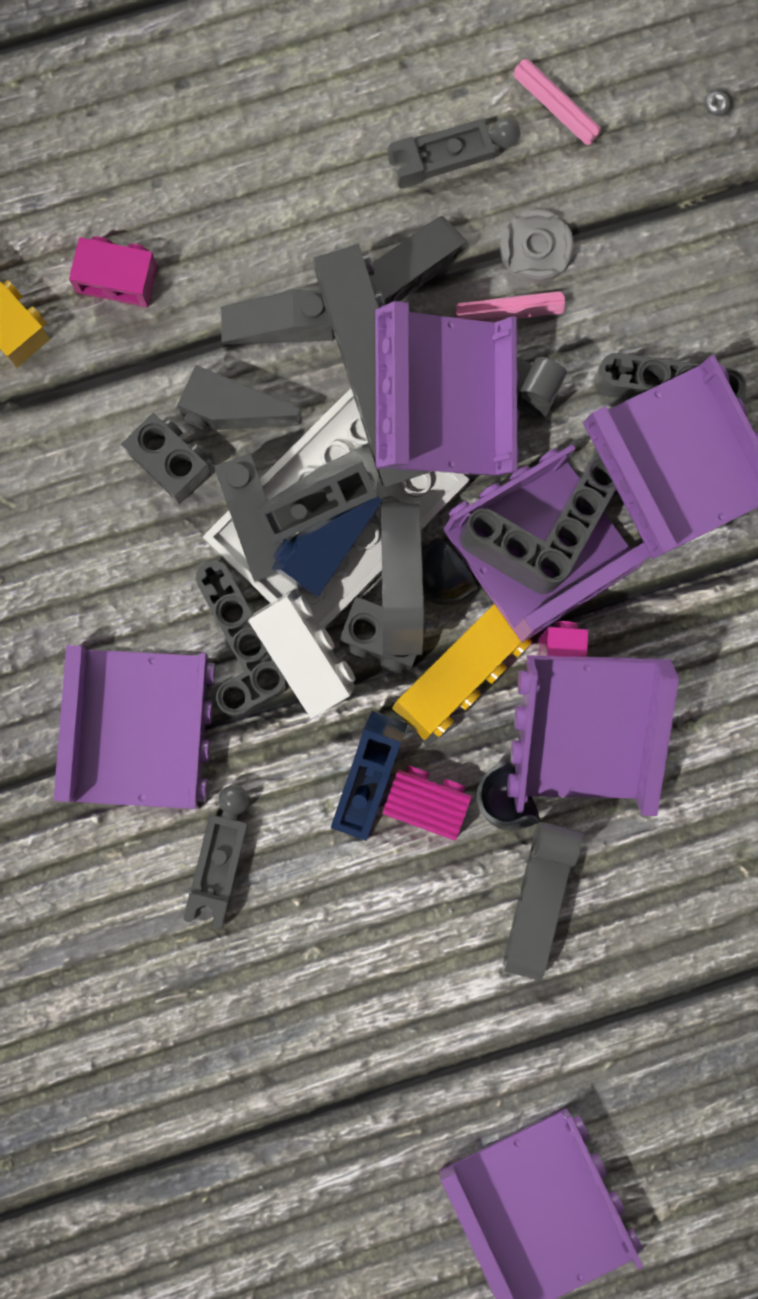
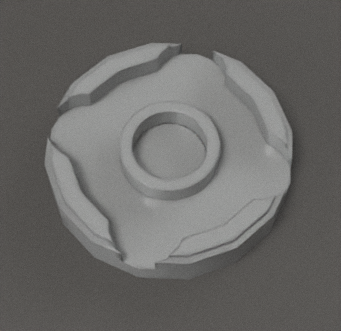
M534 209L521 212L507 224L503 230L499 249L502 263L511 275L522 282L540 284L550 282L564 272L572 258L574 241L570 228L559 220V216L550 211Z

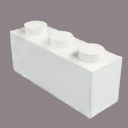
M293 589L255 612L248 621L309 717L313 718L348 698L355 687L353 684L355 677L349 665L345 661L340 662L332 649L335 646L328 632L324 628L319 630L312 619L314 612L308 600L303 595L298 597Z

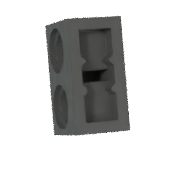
M153 412L121 445L126 453L180 505L211 474L206 463L209 457L194 442L188 446L179 437L183 432L171 419L166 417L162 421ZM157 436L165 438V443L160 449L154 451L147 449L148 442L152 438ZM181 462L191 463L192 469L187 475L180 477L173 474L177 464Z
M355 597L339 639L340 645L346 646L344 652L362 660H366L367 655L381 659L380 666L397 673H402L403 668L412 670L417 655H383L382 606ZM360 622H369L374 626L376 632L371 639L360 640L353 633L355 626ZM424 622L423 626V637L428 626V623Z

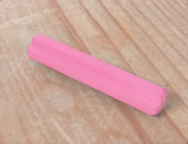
M524 59L517 65L514 70V77L582 142L590 145L598 138L601 127L529 59Z
M557 291L464 302L456 305L455 313L456 318L486 322L500 321L511 316L520 319L561 314L565 309V297L563 292Z

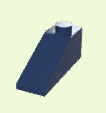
M377 496L292 536L290 541L288 539L284 540L274 554L276 562L271 569L306 594L319 597L383 500Z
M371 711L330 828L367 841L405 734L407 723Z

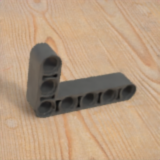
M595 449L544 541L492 510L479 509L471 514L460 533V543L468 553L539 594H549L569 575L616 487ZM593 476L599 477L604 482V485L598 484ZM576 505L583 507L587 511L588 516L581 514L577 510ZM473 527L483 528L487 532L488 537L477 535ZM558 535L568 538L571 546L564 545ZM507 546L518 549L521 553V558L512 556ZM541 566L549 567L553 571L555 578L546 576L542 572Z

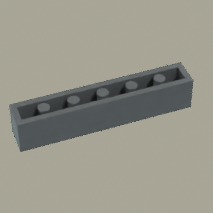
M355 244L314 257L312 265L376 467L375 310L385 306L380 290L373 291L369 276L375 275L368 251L362 253L360 245ZM376 468L381 486L383 487L429 473L427 471Z

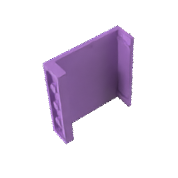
M397 301L375 310L376 468L499 476L517 472V462L519 459V449L517 446V423L519 420L517 408V385L519 381L517 370V345L519 341L517 317L511 316L494 323L409 312V303Z
M714 354L709 356L698 367L610 409H607L605 406L592 412L583 422L652 559L758 508V433L754 432L747 419V409L743 401L735 396L729 384L727 370L722 364L718 363Z
M573 444L562 451H559L558 448L550 450L540 458V464L531 469L528 465L521 467L510 476V481L500 487L498 483L489 486L479 495L480 499L476 502L469 504L468 501L457 505L449 512L451 517L443 529L446 536L522 643L636 571L651 557L644 542L631 550L603 512L569 575L553 592L539 594L468 553L460 543L461 530L471 514L479 509L492 510L544 541L579 479L567 462L576 449ZM576 505L577 510L581 514L588 516L587 511L583 507ZM473 527L477 535L488 537L487 532L483 528ZM558 535L564 545L571 546L568 538ZM507 546L512 556L521 558V553L518 549ZM541 566V570L546 576L555 578L553 571L549 567Z
M66 645L54 801L200 809V801L206 802L208 779L202 778L203 763H209L211 746L210 740L204 739L205 724H211L213 718V701H207L208 686H214L216 666L215 663H210V657L206 653L201 652L200 656L88 650L83 646Z
M527 655L526 670L519 671L518 694L523 695L522 706H516L514 712L515 730H519L518 740H512L511 763L516 764L515 774L508 775L507 783L508 797H514L517 813H523L524 802H527V796L632 798L637 800L642 816H657L679 677L671 659Z
M567 1108L439 1170L441 1182L496 1299H557L630 1261L634 1262L638 1270L644 1268L638 1257V1253L644 1251L633 1227L628 1230L625 1229L619 1217L626 1213L616 1191L613 1190L608 1193L602 1181V1178L608 1176L607 1171L598 1153L590 1155L584 1143L585 1140L590 1138L581 1117L572 1118Z

